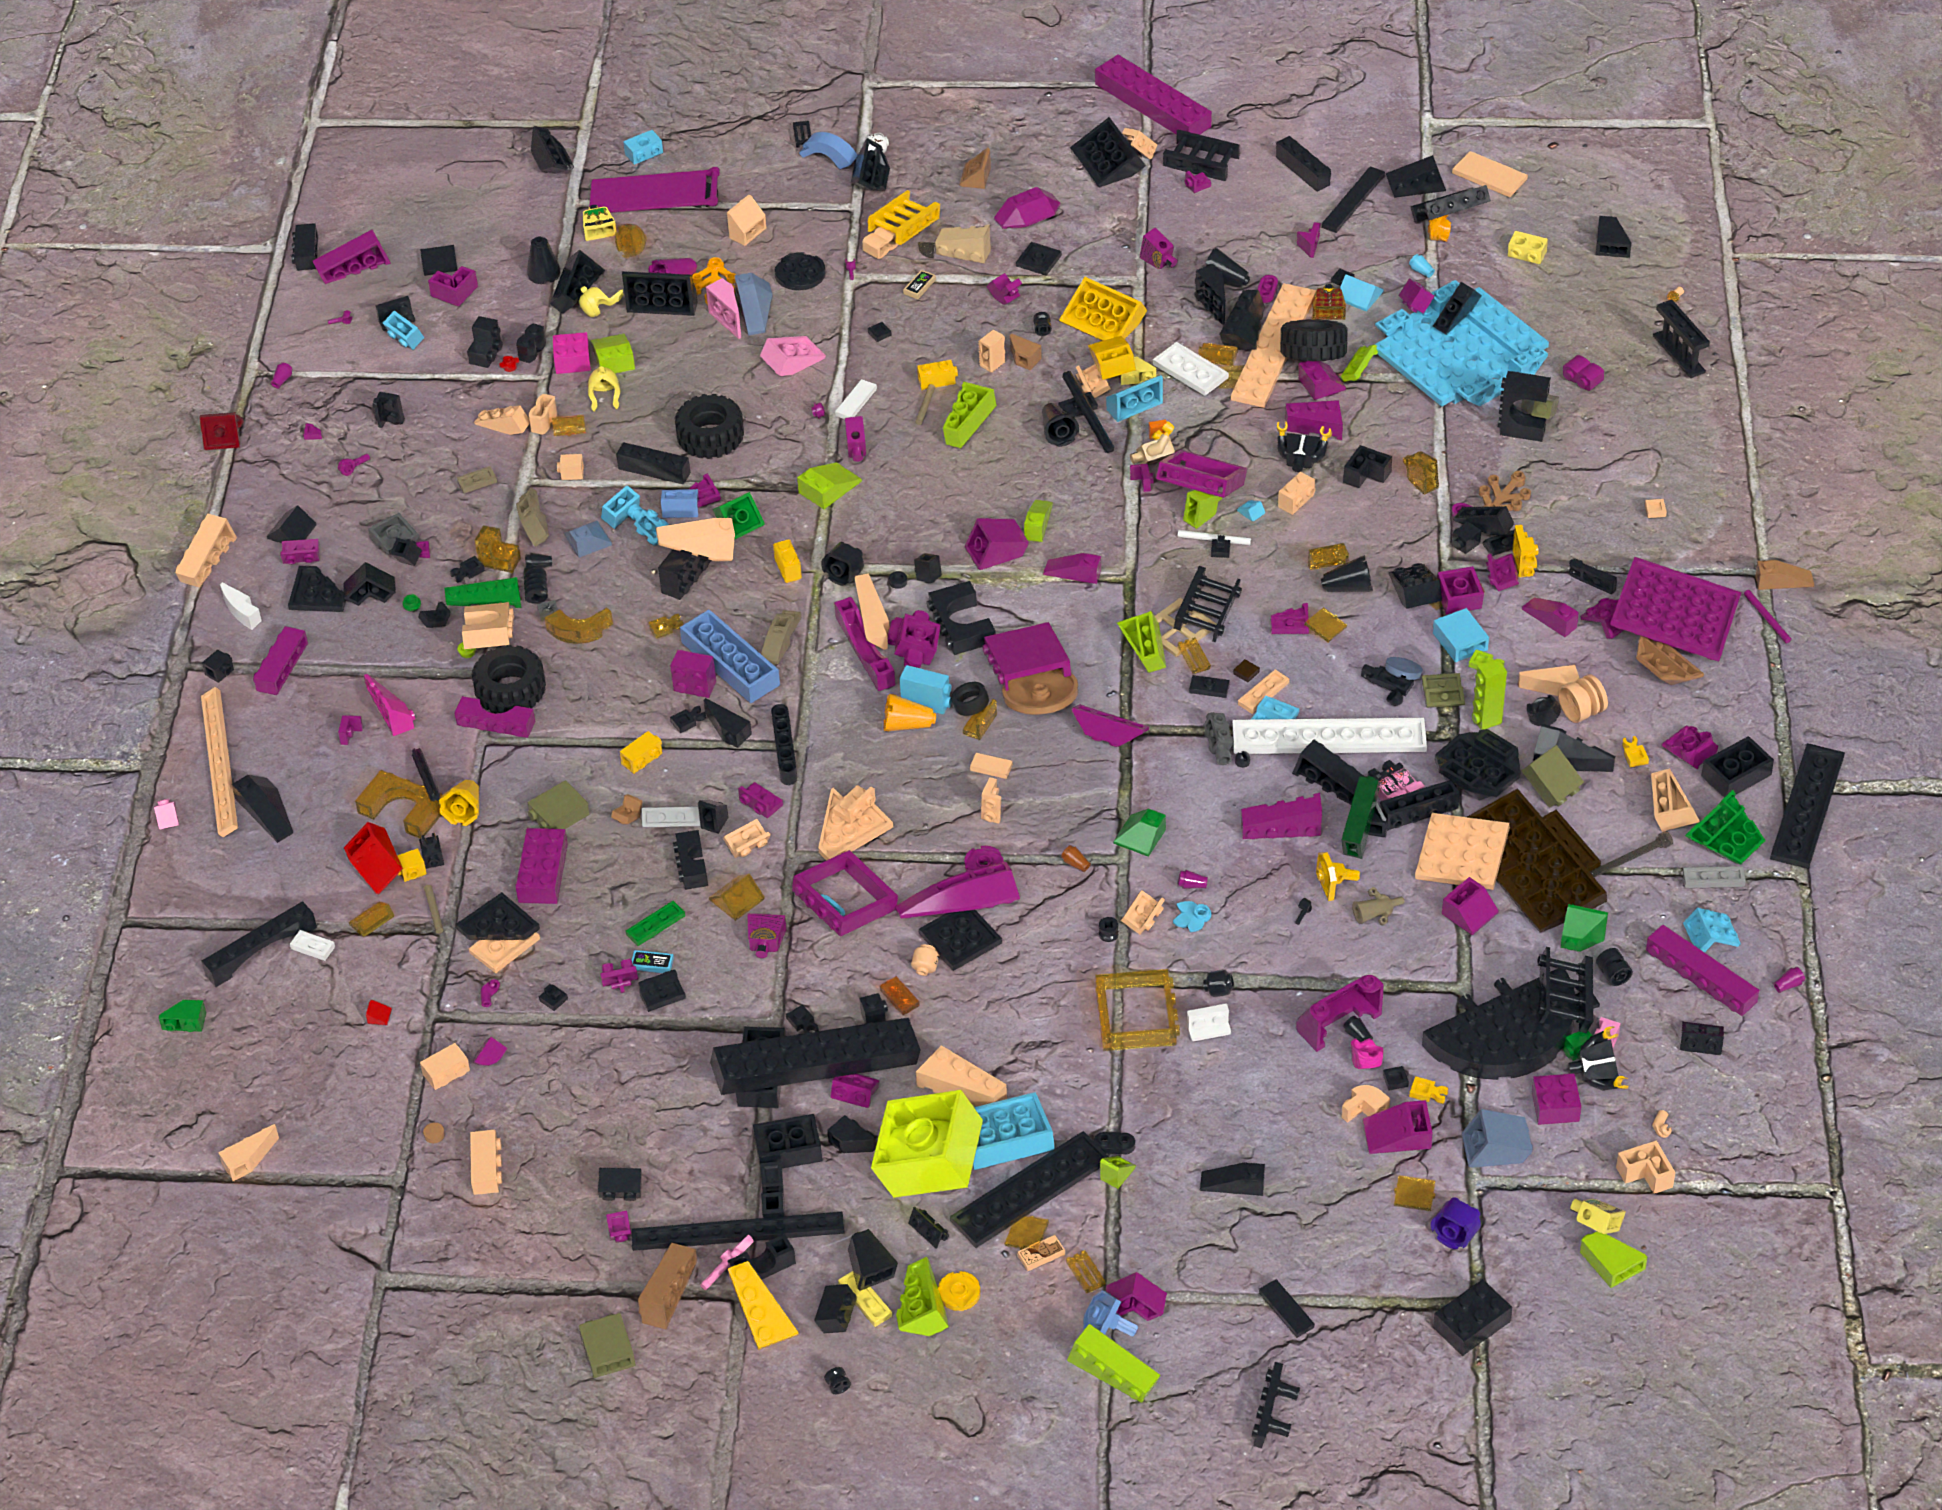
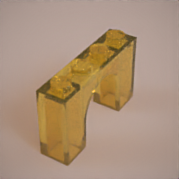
M383 770L379 771L355 800L358 814L373 820L388 803L394 800L408 799L415 802L416 805L403 822L406 833L420 839L422 835L425 836L442 816L440 814L441 804H439V801L435 800L432 802L425 786L415 784L408 779L400 778L393 773Z

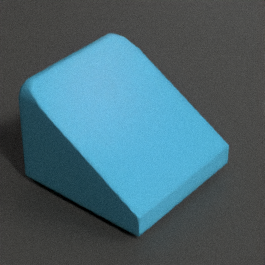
M1249 500L1237 509L1240 514L1251 521H1255L1265 514L1261 501Z

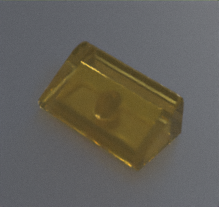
M379 901L352 919L349 925L361 936L365 937L392 919L394 913L389 904Z

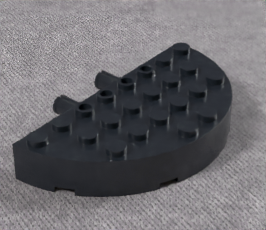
M1557 968L1550 972L1552 975L1570 978L1564 969ZM1539 977L1515 989L1509 986L1505 978H1500V980L1497 979L1494 983V987L1501 994L1500 996L1477 1006L1470 994H1465V996L1463 995L1459 999V1003L1466 1010L1465 1012L1423 1031L1422 1046L1438 1062L1442 1061L1450 1066V1069L1463 1075L1480 1079L1498 1080L1499 1077L1511 1076V1078H1517L1530 1074L1553 1061L1564 1047L1565 1037L1572 1034L1574 1020L1548 1014L1543 1024L1539 1023V1014H1537ZM1550 982V990L1575 996L1573 987ZM1550 999V1006L1575 1012L1576 1004Z

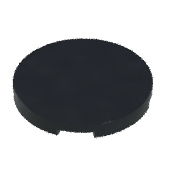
M796 252L784 256L774 269L776 281L781 286L798 291L811 289L819 285L826 275L823 260L818 256L807 255L805 252Z

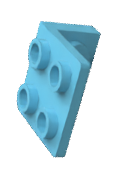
M1696 908L1683 922L1692 944L1703 952H1706L1714 942L1736 947L1741 944L1729 916L1725 913Z

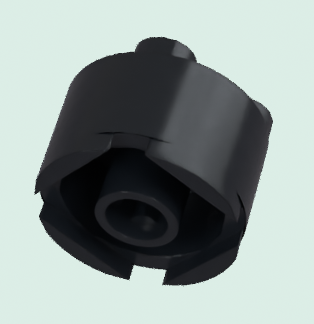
M839 542L822 559V570L824 573H828L830 581L844 586L850 583L863 570V553L859 548Z

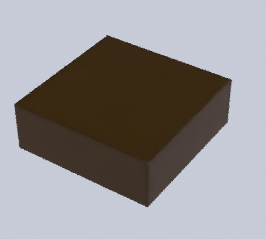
M1246 659L1233 669V674L1247 683L1260 672V667Z

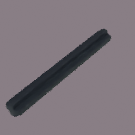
M414 748L412 750V757L428 796L432 802L435 800L439 801L441 794L424 754L420 748Z

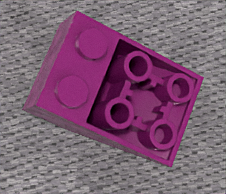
M1426 1100L1404 1102L1363 1118L1369 1154L1431 1149L1433 1133Z

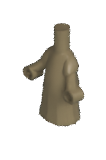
M1372 887L1368 890V894L1371 897L1375 896L1376 899L1354 901L1352 910L1359 924L1382 915L1378 921L1383 926L1388 922V916L1392 914L1393 907L1404 904V898L1401 896L1390 899L1385 894H1380L1375 887Z

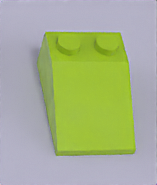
M624 333L590 340L598 368L601 366L609 368L615 374L635 370L633 352Z
M835 462L809 468L798 476V492L822 509H826L862 482V479Z

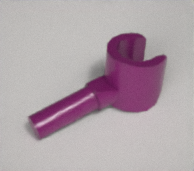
M853 258L852 262H848L846 259V270L849 271L850 280H854L855 258Z
M346 310L343 312L342 317L328 320V324L337 322L350 324L353 316H350L351 311Z

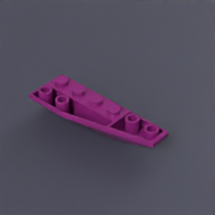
M1002 862L944 879L912 895L895 906V909L902 919L993 908L995 905L1009 904L1019 900L1020 896L1011 868L1007 862Z

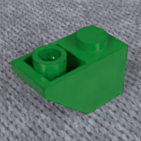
M182 1000L159 1014L158 1018L162 1030L202 1032L207 1012L203 1000Z

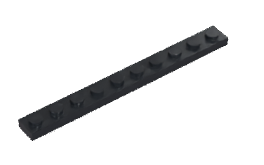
M843 1211L632 1228V1250L669 1248L671 1243L682 1246L741 1242L747 1235H750L753 1241L772 1240L783 1234L787 1238L844 1234Z

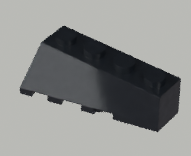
M578 250L567 259L550 304L564 314L583 295L580 289L584 286L589 289L605 269L581 250Z
M1248 289L1242 291L1219 333L1225 350H1257L1258 331L1261 329L1260 320L1263 318L1265 307L1259 290Z

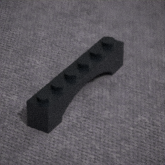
M303 901L201 960L205 976L215 987H218L233 978V973L248 958L262 948L283 938L296 936L300 930L309 933L316 929L314 913Z

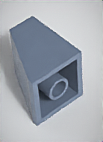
M1481 1109L1462 1132L1468 1167L1523 1163L1533 1151L1525 1117Z

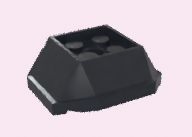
M1488 729L1459 734L1435 754L1438 772L1443 775L1445 780L1453 781L1456 787L1479 801L1491 796H1499L1518 780L1521 774L1518 747Z

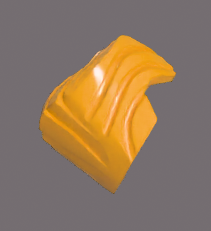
M1448 215L1429 220L1428 234L1431 240L1448 241L1451 230V222L1446 219Z

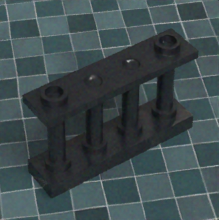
M1178 129L1177 146L1174 151L1165 149L1163 152V166L1185 172L1190 171L1193 174L1203 172L1209 178L1226 181L1228 178L1227 163L1230 158H1240V144ZM1184 146L1193 148L1189 155L1180 153ZM1199 150L1208 152L1205 159L1196 157ZM1215 154L1224 156L1221 162L1212 161Z
M1487 185L1461 190L1410 207L1414 222L1442 217L1490 202L1491 200Z
M1672 299L1657 304L1656 310L1664 318L1663 330L1653 333V337L1690 378L1706 373V370L1698 362L1699 351L1709 347L1710 341ZM1679 337L1683 339L1682 343L1679 341Z
M1199 566L1176 614L1173 629L1181 631L1183 624L1187 625L1188 623L1214 632L1212 642L1216 643L1218 636L1222 637L1224 623L1235 598H1239L1241 595V579L1237 578L1234 587L1208 579L1205 576L1206 568ZM1206 585L1230 593L1228 599L1201 591L1200 587ZM1201 598L1225 607L1223 612L1196 604L1194 600ZM1189 611H1196L1219 620L1217 625L1191 617L1188 613Z
M1546 947L1543 954H1539L1537 959V966H1540L1539 1004L1537 1006L1539 1023L1543 1024L1548 1014L1576 1020L1579 1023V1032L1587 1033L1594 1022L1593 957L1585 956L1581 963L1574 964L1550 958V947ZM1550 967L1576 972L1578 980L1550 974ZM1550 982L1576 988L1579 991V995L1574 996L1550 990ZM1550 999L1576 1004L1579 1007V1011L1574 1012L1550 1006Z

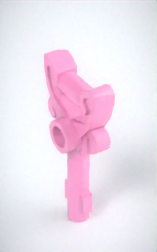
M747 1235L732 1250L728 1248L720 1256L722 1262L700 1284L704 1290H707L728 1268V1260L742 1254L754 1242L752 1237Z

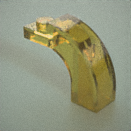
M608 608L581 620L572 619L559 609L545 617L546 630L556 639L566 643L582 644L602 638V630L613 625L612 613Z

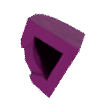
M490 1037L477 1052L473 1063L481 1066L492 1065L501 1059L507 1047L493 1037Z

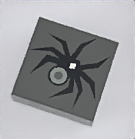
M555 600L537 604L541 621L559 617Z

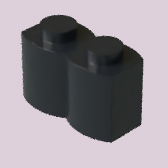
M532 323L526 328L525 334L518 338L516 346L520 361L526 363L533 362L538 352L545 347L544 326Z

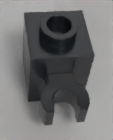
M432 833V837L427 838L422 835L419 842L425 869L444 865L438 835L436 836L435 833Z

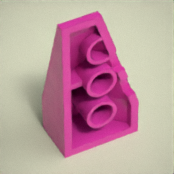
M365 674L366 688L392 735L396 736L414 729L413 720H415V715L412 709L408 710L403 701L370 675Z

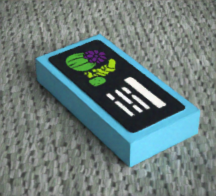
M634 950L632 963L636 966L637 971L656 973L671 971L674 960L673 954Z

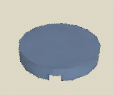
M1389 657L1385 663V669L1390 674L1396 677L1404 675L1406 676L1405 679L1408 680L1419 679L1423 671L1422 667L1417 663L1401 657Z

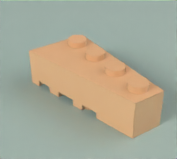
M207 514L205 519L202 520L197 534L193 536L192 543L185 551L181 563L176 567L175 573L180 582L200 588L211 573L212 565H217L220 561L219 556L221 553H226L229 549L228 544L237 539L226 518Z
M942 1045L916 1071L917 1087L933 1089L934 1093L962 1090L970 1103L976 1107L1007 1099V1086L1005 1083Z

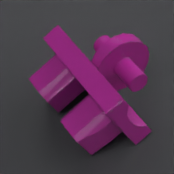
M631 959L622 960L620 962L622 969L614 970L612 963L603 964L602 973H600L603 987L611 985L612 989L620 988V992L625 993L624 987L630 986L631 981L638 980L637 969Z

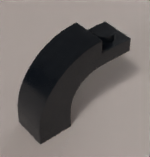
M782 1161L761 1163L763 1218L785 1217Z

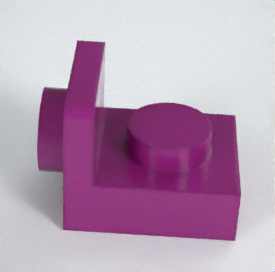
M1190 171L1185 173V185L1193 193L1211 187V180L1203 172L1197 175H1193Z
M342 715L338 731L341 745L349 744L354 731L363 730L361 716Z

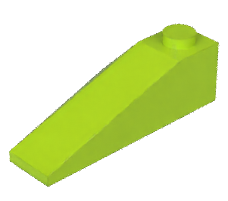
M924 1257L907 1267L904 1280L905 1291L904 1294H901V1308L897 1309L896 1316L900 1331L931 1336L949 1326L929 1259Z

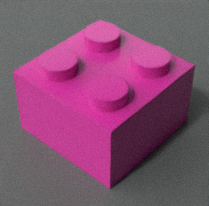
M587 332L553 335L556 374L591 371Z

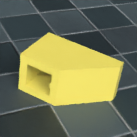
M1134 357L1136 370L1120 375L1121 385L1138 384L1156 377V367L1139 357Z

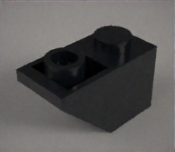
M846 1115L827 1130L828 1142L842 1153L875 1151L874 1135L870 1131L864 1130L857 1121L848 1118Z

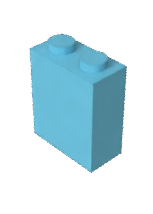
M1467 608L1434 620L1433 634L1454 662L1471 657L1476 649L1483 652L1488 650L1489 636Z
M906 665L900 676L901 697L933 709V712L943 715L946 709L950 708L952 704L950 697L952 685L949 684L948 675Z

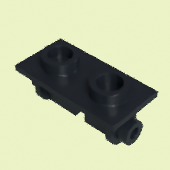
M913 1207L908 1224L937 1249L940 1240L946 1241L949 1238L948 1230L944 1229L939 1223L934 1224L935 1220L926 1210Z

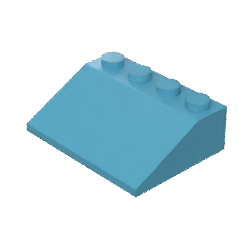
M1036 1092L974 1107L983 1119L973 1162L974 1170L1055 1149L1053 1131Z

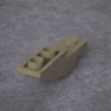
M531 487L519 498L516 508L528 537L536 547L546 541L549 533L546 516L540 511L537 491Z
M783 610L781 614H776L761 653L773 665L779 664L790 646V636L802 618L801 612Z

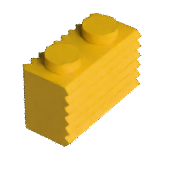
M788 539L774 543V559L784 581L788 583L801 579V562L797 557L791 540Z

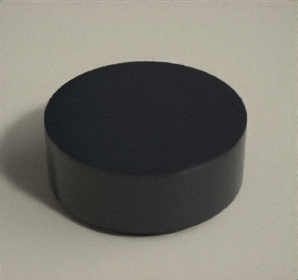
M901 571L891 573L889 575L890 586L895 589L905 587L907 585V575Z

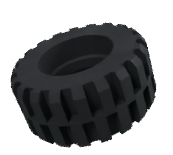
M1321 319L1286 322L1281 327L1280 352L1284 357L1302 361L1341 359L1347 353L1348 328L1341 322Z
M717 394L695 396L692 400H687L684 406L681 405L675 416L678 443L685 452L692 456L696 455L702 459L703 457H707V459H713L712 457L720 458L724 454H730L743 440L742 411L733 400L727 399L726 396H717ZM711 424L718 425V426L713 427V428H701L702 426H705V425H711Z
M506 645V647H496L495 650L491 649L486 652V655H482L473 666L472 681L476 699H480L482 707L490 710L492 713H505L515 706L533 708L545 693L546 682L543 664L535 653H532L527 648L523 649L522 646L517 645L513 647L512 645ZM506 677L521 678L513 683H497L499 680Z

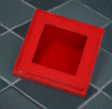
M370 1000L366 1012L367 1023L388 1025L392 1008L375 1000Z

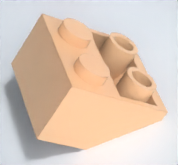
M747 195L727 212L729 238L744 246L767 228L766 216L751 195Z

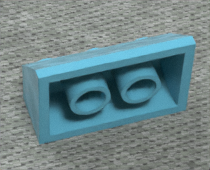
M1160 375L1107 396L1106 410L1119 422L1162 404L1163 377Z

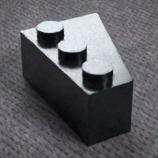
M1433 155L1386 173L1394 198L1446 191Z

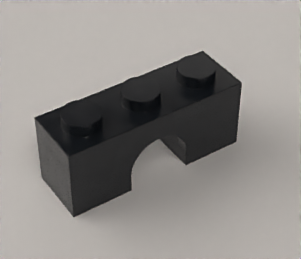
M699 830L675 833L676 841L673 842L674 853L679 854L675 858L677 868H681V871H678L680 883L684 882L685 890L708 886L704 859L693 860L694 858L703 857Z
M785 1234L766 1242L765 1251L756 1258H750L748 1253L744 1252L727 1261L728 1268L748 1261L761 1280L796 1264L794 1248Z

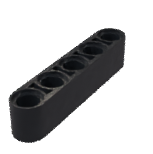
M777 704L772 707L771 714L780 780L784 785H793L797 781V768L789 711L786 705Z

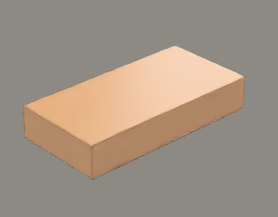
M976 753L970 765V771L1007 779L1013 762Z

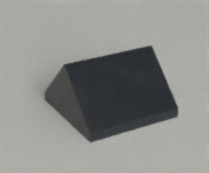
M297 505L282 516L267 535V539L282 543V541L305 540L317 524Z

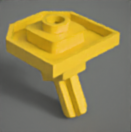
M1328 852L1318 853L1317 879L1320 881L1328 901H1332L1335 896L1336 884L1342 883L1344 879L1358 881L1360 879L1359 870L1345 869L1342 863L1332 862Z

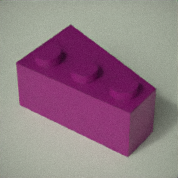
M1339 400L1286 403L1285 422L1288 425V432L1307 435L1311 432L1320 434V437H1322L1320 429L1324 426V434H1327L1329 428H1331L1332 436L1337 437V440H1342L1343 422Z

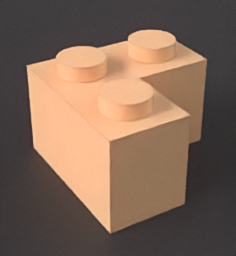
M1657 1140L1618 1153L1616 1169L1625 1184L1645 1178L1654 1194L1673 1188L1675 1171Z

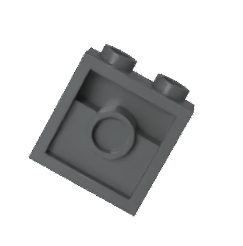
M400 513L390 516L384 521L368 528L370 539L388 555H390L396 538L411 539L413 541L419 539V534Z

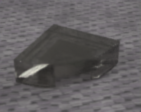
M918 242L920 253L925 257L934 259L935 243Z

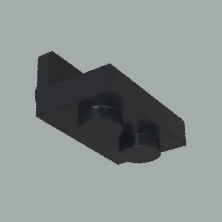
M675 969L638 982L639 993L648 1012L686 999Z

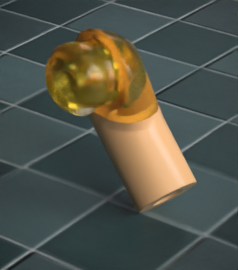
M1677 287L1675 290L1668 292L1667 299L1677 302L1684 293L1683 288Z

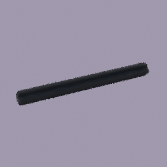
M1064 372L1062 378L1106 453L1113 452V443L1072 372Z

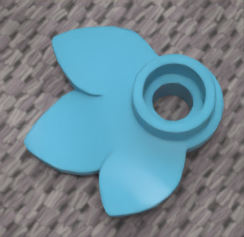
M1192 901L1179 902L1177 907L1181 914L1173 920V924L1181 928L1188 927L1190 932L1199 931L1203 928L1204 922L1210 920L1211 910L1205 904L1197 905Z

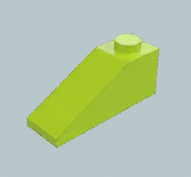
M1035 500L1027 512L1024 523V535L1027 540L1043 542L1053 502Z

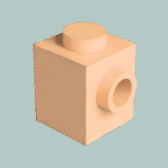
M582 454L561 455L560 462H557V472L561 473L562 480L583 479L584 464Z

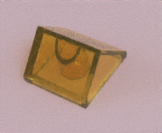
M750 873L735 877L709 897L712 903L735 921L765 899Z

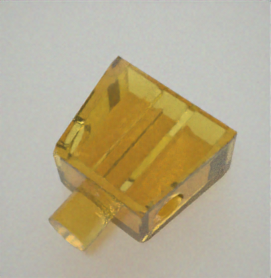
M1422 451L1404 457L1403 463L1406 465L1407 478L1422 494L1425 495L1439 488L1437 459Z

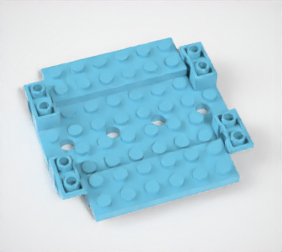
M1456 280L1432 292L1435 296L1424 314L1417 311V313L1414 312L1409 315L1401 309L1375 323L1377 328L1389 336L1375 345H1377L1380 357L1441 407L1449 402L1456 404L1464 399L1482 406L1501 395V391H1504V388H1501L1502 378H1506L1508 371L1535 375L1548 356L1544 349L1549 347V341L1480 287L1475 289L1482 296L1474 309L1447 335L1433 327V324L1460 283Z

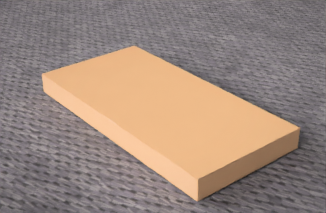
M1469 151L1452 170V173L1481 186L1487 185L1488 189L1511 197L1528 178V175L1472 151Z

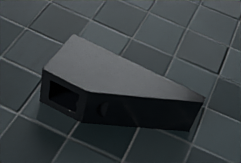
M1460 282L1433 324V327L1447 335L1474 309L1482 295L1463 282Z

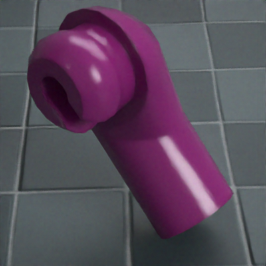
M492 979L481 988V1005L483 1007L491 1006V997L500 987L498 980Z

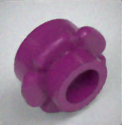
M815 402L814 406L811 407L813 415L821 419L822 416H825L824 407L821 402Z

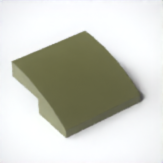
M1460 673L1422 675V686L1427 708L1465 705Z

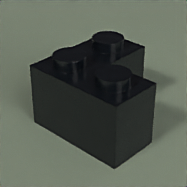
M478 316L472 326L474 341L467 350L468 360L471 365L489 368L490 364L494 362L498 351L503 346L500 337L501 329L498 325V320Z
M1359 445L1344 466L1343 483L1360 488L1367 477L1384 483L1392 472V456Z
M365 562L343 583L344 599L359 606L369 596H372L385 603L396 593L395 577Z

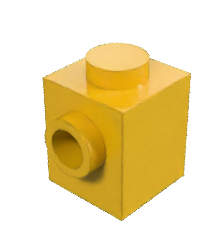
M418 848L397 855L403 867L398 876L401 875L404 882L427 874Z

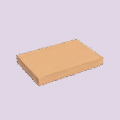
M535 932L525 940H479L469 948V953L494 973H497L540 940V936Z

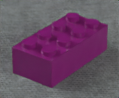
M526 829L516 883L518 903L558 904L568 847L565 829Z

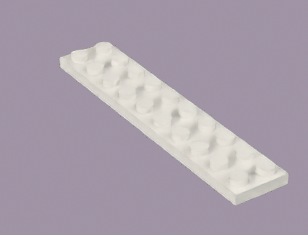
M1424 718L1233 720L1234 754L1242 753V751H1246L1249 754L1301 753L1313 739L1322 743L1333 753L1427 751Z

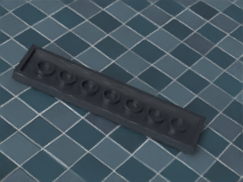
M1809 743L1806 744L1771 852V860L1806 869L1810 868L1845 752Z
M1082 1131L951 1215L950 1221L975 1248H978L1098 1170L1101 1159L1108 1158L1109 1156Z

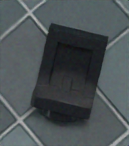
M441 601L438 602L436 610L420 611L418 618L427 628L445 627L450 617V610Z

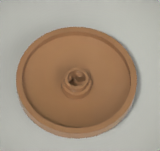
M1060 669L1008 680L1009 690L1006 691L1004 686L1002 688L1003 699L1008 707L1020 713L1033 715L1059 711L1070 705L1078 695V681L1072 673L1071 676L1064 677Z

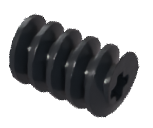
M530 564L523 571L525 601L532 604L541 603L548 598L547 574L538 565Z

